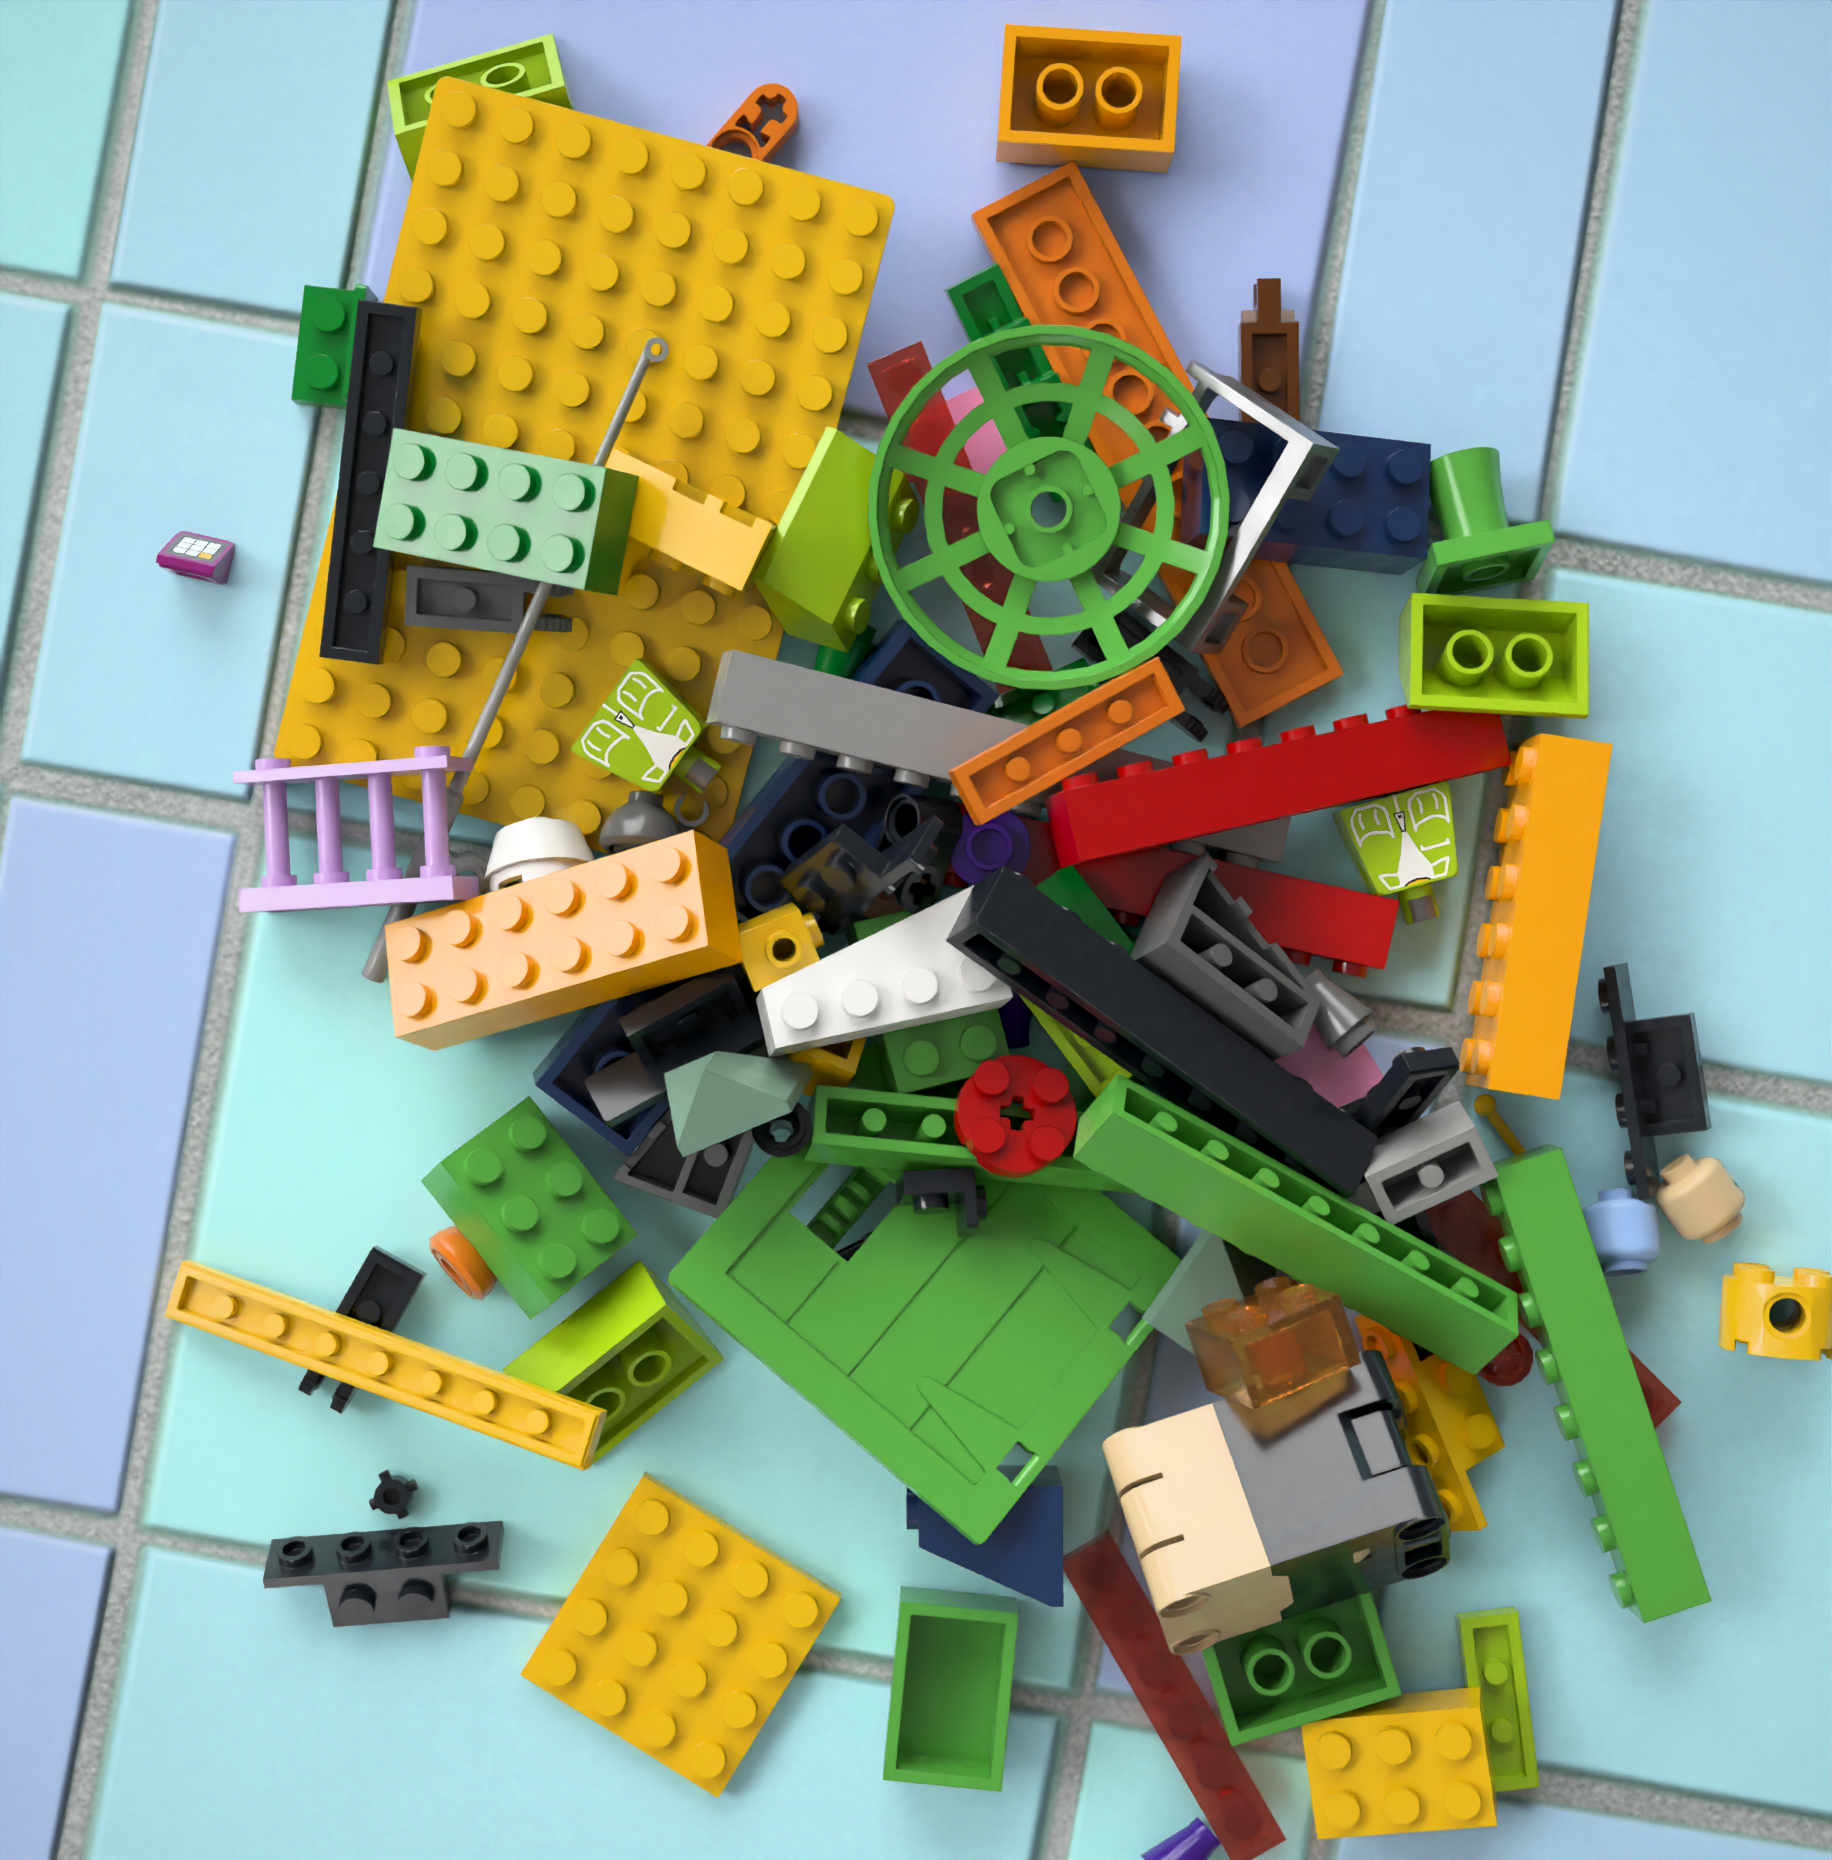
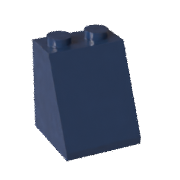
M998 1465L996 1469L1012 1483L1025 1465ZM1057 1465L1044 1466L987 1540L980 1545L973 1544L907 1487V1530H918L919 1548L1050 1607H1064L1063 1485Z

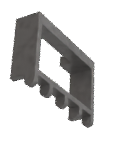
M1191 360L1185 371L1192 378L1199 381L1192 395L1204 414H1206L1213 400L1220 395L1288 441L1286 448L1225 551L1219 570L1204 601L1183 630L1173 638L1192 653L1220 654L1249 606L1247 602L1234 594L1233 591L1288 498L1310 502L1340 449L1235 378L1217 374L1205 365ZM1165 407L1159 417L1163 423L1172 428L1168 437L1189 427L1182 413L1179 414L1170 408ZM1180 459L1167 465L1170 475ZM1151 474L1140 478L1143 482L1124 516L1120 517V522L1141 529L1156 502L1154 482ZM1111 545L1103 558L1091 568L1097 583L1113 595L1132 578L1124 570H1120L1121 563L1128 550L1115 545ZM1148 588L1129 605L1130 608L1156 627H1159L1175 610V607Z

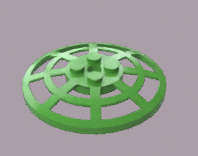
M1037 324L1002 330L967 344L940 361L912 387L891 417L877 448L869 482L868 525L873 556L887 592L906 622L930 647L956 666L989 681L1022 689L1061 690L1093 685L1126 673L1158 653L1183 630L1204 601L1219 570L1228 535L1230 495L1225 461L1213 427L1195 397L1168 368L1142 349L1110 334L1071 325ZM1038 345L1073 346L1091 351L1079 386L1068 383L1041 382L1017 386L1007 391L990 357L1008 350ZM1116 359L1133 367L1156 384L1180 410L1189 427L1156 443L1148 429L1133 413L1114 399L1102 394L1113 360ZM969 369L984 402L973 408L955 425L941 445L936 457L903 446L902 443L910 426L927 402L952 378ZM1042 401L1073 404L1062 438L1038 437L1029 439L1014 408ZM1096 412L1104 415L1122 428L1137 445L1140 452L1107 467L1097 454L1085 447ZM993 419L1007 451L993 463L987 474L985 475L953 464L968 439L985 423ZM1198 449L1201 451L1207 468L1211 496L1210 528L1205 551L1171 539L1174 526L1175 500L1171 475L1167 465ZM894 468L928 480L925 491L924 520L932 554L900 569L893 552L888 522L889 486ZM1151 474L1154 482L1157 502L1154 533L1120 522L1121 502L1118 489ZM945 487L978 498L977 518L980 531L951 545H948L943 522V495ZM1045 492L1059 494L1066 503L1067 511L1065 518L1054 527L1040 526L1032 515L1034 500ZM1111 545L1144 555L1145 558L1130 581L1114 596L1105 600L1091 568L1103 558ZM991 552L1004 567L1015 573L1003 606L994 603L979 592L964 576L959 567ZM1162 562L1196 573L1188 592L1170 617L1145 640L1128 649L1114 620V616L1124 611L1144 592L1157 574ZM943 575L951 589L966 605L984 618L996 623L985 656L982 657L967 650L941 631L920 608L911 590ZM1069 579L1084 610L1074 615L1061 617H1034L1026 615L1037 581L1055 582ZM1092 627L1107 659L1088 667L1063 671L1024 670L1007 666L1019 632L1033 635H1062L1080 632Z

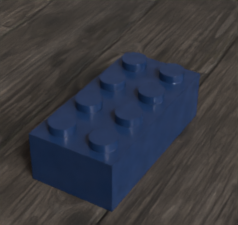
M1207 418L1213 427L1225 461L1230 495L1228 535L1223 551L1224 555L1286 448L1288 441L1263 424ZM1312 430L1340 450L1310 502L1291 498L1286 500L1253 559L1403 575L1427 559L1431 444ZM1198 449L1184 456L1180 542L1205 551L1210 528L1211 496L1207 468L1201 451Z

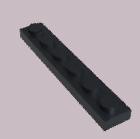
M358 299L319 657L376 665L383 664L395 551L373 547L393 429L409 430L422 317V309L418 307Z

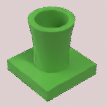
M1492 447L1468 448L1443 455L1430 462L1429 498L1440 524L1444 541L1431 544L1427 559L1424 560L1416 579L1418 593L1460 595L1534 580L1555 543L1549 519L1509 527L1501 485L1499 451Z

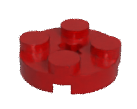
M1006 1055L981 1063L963 1085L955 1103L954 1125L962 1145L966 1144L969 1151L978 1158L976 1162L984 1169L1004 1177H1027L1040 1172L1046 1166L1054 1163L1069 1145L1076 1128V1106L1074 1098L1069 1091L1068 1079L1059 1069L1048 1067L1045 1063L1031 1057ZM1012 1102L1021 1104L1023 1110L1029 1112L1030 1120L1024 1121L1020 1130L1010 1129V1119L1000 1117V1109L1009 1108Z

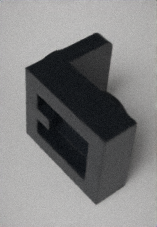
M975 1168L903 1171L895 1182L897 1206L913 1205V1212L916 1214L946 1212L949 1210V1204L955 1203L958 1237H971L978 1229L979 1221L986 1219V1191L984 1185H976Z

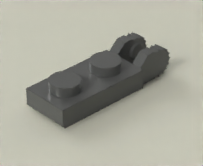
M410 564L407 565L404 625L517 634L526 614L527 593H535L540 581L488 570ZM553 584L548 596L565 597L567 595H574V588ZM546 613L539 616L533 630L572 632V618L565 617L563 614Z

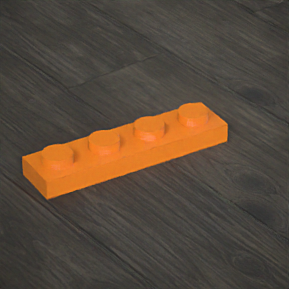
M1159 657L1150 658L947 771L974 824L983 825L1185 711V708Z

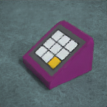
M180 531L157 554L155 563L159 564L160 568L175 575L223 585V583L228 581L235 545L228 540Z

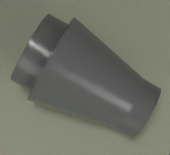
M1320 969L1315 970L1305 978L1322 1001L1313 1022L1328 1051L1335 1048L1343 1058L1347 1057L1379 1028L1370 1017L1373 1011L1328 979Z

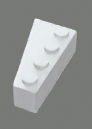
M974 885L762 988L756 998L769 1058L984 1012L1004 1006L1013 998L1011 987L946 942Z

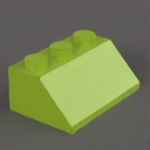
M553 33L387 81L394 135L411 181H413L436 83L442 77L449 76L575 110Z
M826 427L757 566L752 580L788 635L848 653L857 634H861L866 629L871 616V604L881 584H884L873 556L868 525L869 482L876 455L838 429ZM895 468L893 469L889 486L888 522L894 555H896L905 534H909L914 529L918 520L920 505L906 475Z
M1411 593L1399 617L1398 673L1407 708L1586 719L1589 715V603Z
M639 1260L502 1370L510 1376L608 1411L591 1463L592 1465L724 1360V1357L672 1290Z

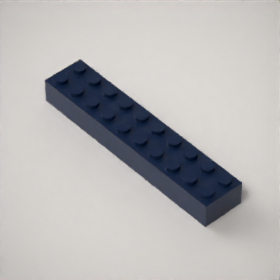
M897 619L850 678L862 683L983 714L986 713L999 696L975 674L956 666L930 647L904 619ZM819 751L815 752L814 760H806L788 755L718 842V844L728 849L737 923L740 924L791 902L800 909L802 915L812 912L816 922H818L821 918L820 915L802 907L795 900L793 894L778 883L788 865L843 823L875 848L884 823L885 811L890 801L895 796L901 794L920 795L924 788L893 781L895 770L873 765L871 775L836 767L838 756ZM741 964L728 966L741 992L744 993L751 989ZM692 977L584 1008L533 1072L535 1085L628 1157L670 1106L668 1097L621 1123L609 1127L603 1120L585 1084V1079L635 1052L618 1019L635 1011L641 1004L655 1000L687 983Z

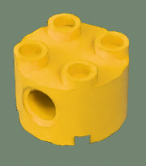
M1733 1262L1732 1274H1724L1722 1278L1718 1346L1734 1351L1736 1350V1340H1738V1343L1747 1344V1354L1821 1361V1354H1824L1826 1358L1832 1360V1275H1830V1271L1793 1267V1277L1775 1276V1270H1770L1769 1265ZM1783 1298L1793 1299L1794 1308L1788 1319L1782 1322H1772L1769 1320L1770 1308L1776 1301Z

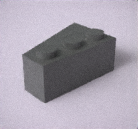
M1206 852L1165 876L1129 956L1154 975L1169 980L1175 986L1176 991L1201 1009L1208 1010L1217 1015L1223 1025L1248 1043L1262 1048L1268 1057L1274 1061L1303 1048L1322 1001L1278 943L1274 942L1268 945L1248 919V916L1253 911L1242 897L1234 901L1213 873L1218 868V865Z
M766 1044L746 1054L769 1058ZM789 1053L770 1058L787 1060ZM669 1109L612 1179L717 1219L733 1201L755 1143L751 1129L682 1157L677 1148L671 1111Z

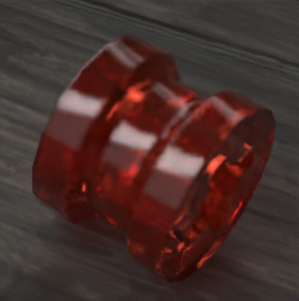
M1518 1332V1336L1477 1374L1487 1382L1497 1386H1512L1521 1382L1529 1374L1533 1364V1350L1529 1341Z

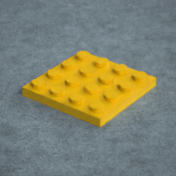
M645 1472L520 1675L719 1798L838 1605L842 1594Z

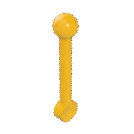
M1489 1094L1479 1095L1474 1101L1475 1112L1480 1116L1488 1118L1515 1155L1525 1152V1148L1496 1111L1495 1099Z

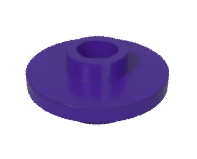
M1007 810L983 825H975L968 812L963 815L964 826L962 836L954 849L950 862L955 872L964 881L975 885L1004 865L1013 872L1020 874L1023 872L1029 860L1031 845L1025 825L1015 814Z

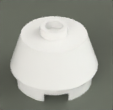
M532 817L508 825L496 833L483 885L487 890L493 892L594 861L595 858L579 826L575 823L548 817Z

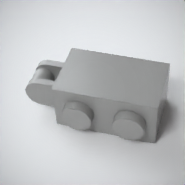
M1456 1101L1377 1138L1357 1192L1354 1196L1347 1198V1200L1373 1214L1381 1211L1385 1220L1394 1225L1496 1178L1498 1174L1476 1126L1461 1102Z

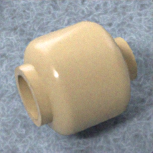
M1685 1154L1670 1162L1660 1172L1664 1181L1658 1188L1655 1197L1656 1204L1683 1238L1687 1240L1701 1239L1706 1244L1713 1243L1733 1231L1743 1220L1740 1211L1744 1206L1745 1195L1717 1158L1706 1156L1693 1160L1689 1154Z

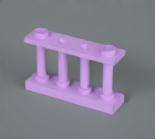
M421 746L414 748L415 758L291 767V759L268 758L255 760L256 770L233 772V784L262 786L267 871V876L261 877V888L238 889L239 913H274L454 902L479 896L478 876H456V865H450L445 776L447 772L473 771V759L450 756V746ZM421 774L426 866H420L419 878H403L402 868H396L392 777ZM368 778L372 869L366 870L367 881L350 882L349 872H343L339 781ZM315 782L319 873H313L314 884L297 885V875H291L286 785Z

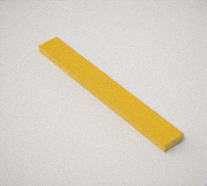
M193 1260L181 1262L165 1312V1317L580 1470H586L591 1467L608 1412L602 1408Z

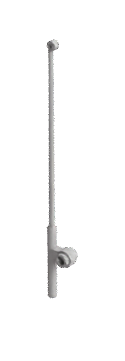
M652 337L645 343L642 354L592 465L605 467L650 362H660L667 357L668 345L662 338ZM653 344H660L662 346V352L659 355L651 353V346ZM540 581L462 755L463 758L473 759V767L551 591L552 583ZM471 771L455 772L449 787H446L448 834L464 801L462 792ZM424 832L404 878H419L420 866H426ZM449 850L450 865H456V876H459L460 872L464 870L474 871L479 879V896L486 894L488 890L484 887L483 880L488 860L477 852L465 851L458 854ZM418 904L391 905L362 971V975L365 978L377 983H383L388 972L384 925L412 917Z

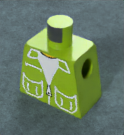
M636 658L570 749L576 755L655 794L662 792L675 775L702 795L722 768L720 764L695 747L710 725L706 723V720L655 667L644 658Z
M1448 780L1331 813L1335 826L1368 894L1383 896L1397 892L1406 925L1440 916L1431 882L1458 875Z

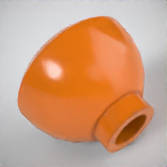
M457 1226L443 1229L430 1237V1251L448 1276L468 1296L473 1299L483 1300L492 1291L498 1279L486 1265L475 1247L464 1237Z

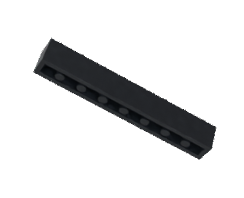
M1004 865L974 885L946 942L1171 1103L1345 1199L1356 1194L1378 1137L1359 1124L1353 1114L1334 1106L1315 1092L1309 1082L1300 1077L1293 1076L1271 1060L1262 1048L1248 1043L1223 1025L1217 1015L1208 1010L1201 1009L1176 991L1175 986L1169 980L1154 975L1131 958L1122 946L1106 940L1084 924L1079 915L1074 911L1058 905L1036 889L1032 881L1026 876L1013 872Z

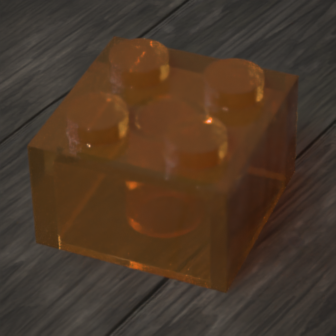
M1288 1276L1273 1277L1258 1283L1254 1287L1255 1294L1236 1301L1235 1298H1226L1212 1302L1201 1309L1203 1316L1184 1323L1207 1391L1253 1410L1362 1363L1340 1294L1314 1287L1312 1283L1303 1284L1289 1280Z

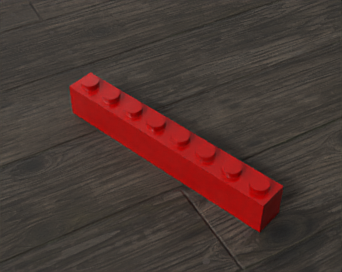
M1407 704L1385 710L1387 720L1370 724L1367 713L1333 721L1334 731L1316 735L1314 725H1309L1279 733L1281 743L1263 747L1261 737L1259 736L1227 744L1228 755L1209 758L1207 749L1203 748L1172 756L1173 767L1154 770L1152 760L1117 768L1118 778L1098 782L1096 772L1061 780L1063 791L1044 798L1060 868L1420 788L1447 780L1473 776L1512 765L1500 714L1441 710L1422 712L1421 709H1408Z
M956 802L960 806L963 815L968 812L964 803ZM1016 815L1025 825L1031 845L1028 863L1021 874L1030 879L1036 887L1060 869L1049 822ZM1154 847L1073 867L1118 924L1138 928L1140 917L1147 918L1165 876L1199 856ZM1213 859L1218 865V868L1213 873L1234 901L1240 897L1245 900L1253 911L1248 916V919L1268 945L1277 942L1292 963L1309 966L1311 956L1334 961L1333 972L1365 979L1368 968L1385 970L1399 900ZM950 862L943 885L967 889L969 883L964 881L955 872Z

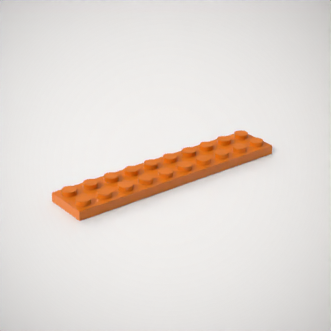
M1075 161L971 214V221L993 263L999 264L1023 317H1027L1031 325H1071L1110 334L1142 349L1168 368L1192 394L1194 387ZM1041 345L1052 370L1058 373L1061 382L1079 386L1091 351L1073 346ZM1116 359L1113 360L1102 394L1114 399L1133 413L1148 429L1156 443L1166 439L1172 428L1163 423L1159 417L1165 407L1181 414L1180 410L1148 378L1133 367ZM1096 412L1088 439L1095 454L1103 460L1107 467L1140 452L1137 445L1122 428L1104 415ZM1184 457L1180 458L1171 474L1175 500L1174 526L1171 539L1180 542ZM1138 479L1118 489L1124 513L1143 482L1142 479ZM1155 502L1141 529L1154 533L1156 525L1157 502ZM1252 559L1233 591L1234 594L1247 602L1249 606L1220 654L1199 653L1218 692L1225 696L1228 711L1238 730L1344 674L1287 564L1284 562ZM1162 562L1157 575L1175 608L1188 592L1196 573Z

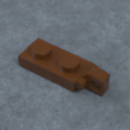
M1257 278V284L1253 285V310H1242L1240 315V324L1238 326V381L1300 422L1299 321L1294 319V310H1281V278ZM1239 408V421L1262 424Z

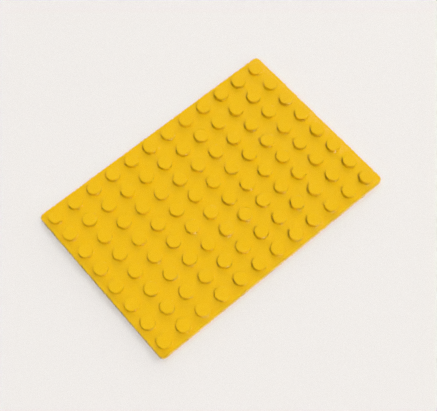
M449 76L442 77L436 83L383 303L413 306L422 309L409 431L592 465L642 354L645 343L652 337H660L668 345V355L660 362H650L610 456L615 448L741 510L778 526L826 427L838 428L895 211L894 201L886 194ZM653 344L651 346L652 354L659 355L662 352L660 344ZM335 498L274 749V758L291 759V767L415 758L414 748L421 746H450V756L462 757L516 633L404 625L407 565L478 568L395 552L383 664L376 665L319 657L335 517ZM630 537L625 550L617 595L574 588V595H567L565 597L548 596L540 615L556 613L572 618V632L533 630L474 764L473 771H471L462 792L464 801L458 813L506 826L532 817L567 820L579 826L590 849L608 853L599 843L601 830L607 818L615 809L628 802L629 792L648 790L576 755L570 749L636 658H644L651 663L706 721L723 652L734 649L777 660L784 628L756 584L752 593L737 589L734 598H731L702 584L705 573L685 563L681 571L677 572L648 558L652 547ZM527 593V609L535 593ZM709 724L710 726L695 747L722 766L714 780L701 795L674 775L664 790L658 794L664 797L663 807L674 818L676 824H678V820L675 817L674 806L681 795L686 793L684 802L680 806V813L687 821H695L701 817L706 800L709 806L708 817L705 822L696 826L694 831L718 843L735 821L754 746L720 738L722 727ZM455 772L445 773L446 787H449ZM421 774L392 777V794L423 803ZM368 778L341 780L368 788Z

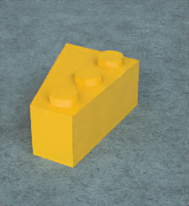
M614 448L606 468L639 476L627 544L630 537L652 547L648 558L677 572L681 571L685 563L705 573L702 584L731 598H734L737 589L752 593L755 587L752 577L777 526Z

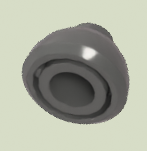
M631 791L628 794V802L615 809L607 818L601 830L599 843L608 853L616 854L680 833L674 818L663 807L664 797L662 795L649 791Z

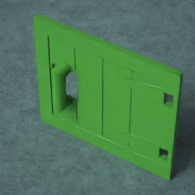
M874 1040L861 1054L856 1073L846 1088L887 1092ZM964 1084L921 1095L957 1099ZM804 1148L796 1154L785 1158L772 1156L673 1268L667 1279L669 1284L975 1545L982 1544L1154 1329L1152 1325L1141 1319L1123 1342L1121 1337L1109 1326L1127 1304L1138 1313L1144 1315L1182 1259L1099 1190L975 1178L976 1185H984L987 1215L985 1220L979 1221V1227L971 1237H958L955 1203L949 1204L948 1211L936 1214H916L913 1212V1205L897 1206L896 1204L847 1262L833 1248L889 1182L892 1181L895 1184L903 1171L857 1166L805 1226L789 1211L830 1164L803 1161ZM1018 1444L1033 1456L1012 1483H1010L1008 1478L996 1468L1014 1445Z

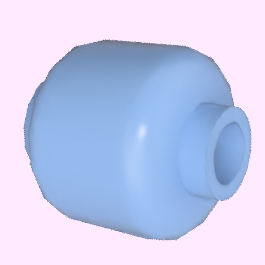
M1617 1188L1600 1191L1598 1193L1599 1202L1586 1206L1582 1211L1604 1276H1631L1648 1272V1264L1657 1260L1661 1253L1656 1207L1648 1201L1635 1199L1633 1189Z

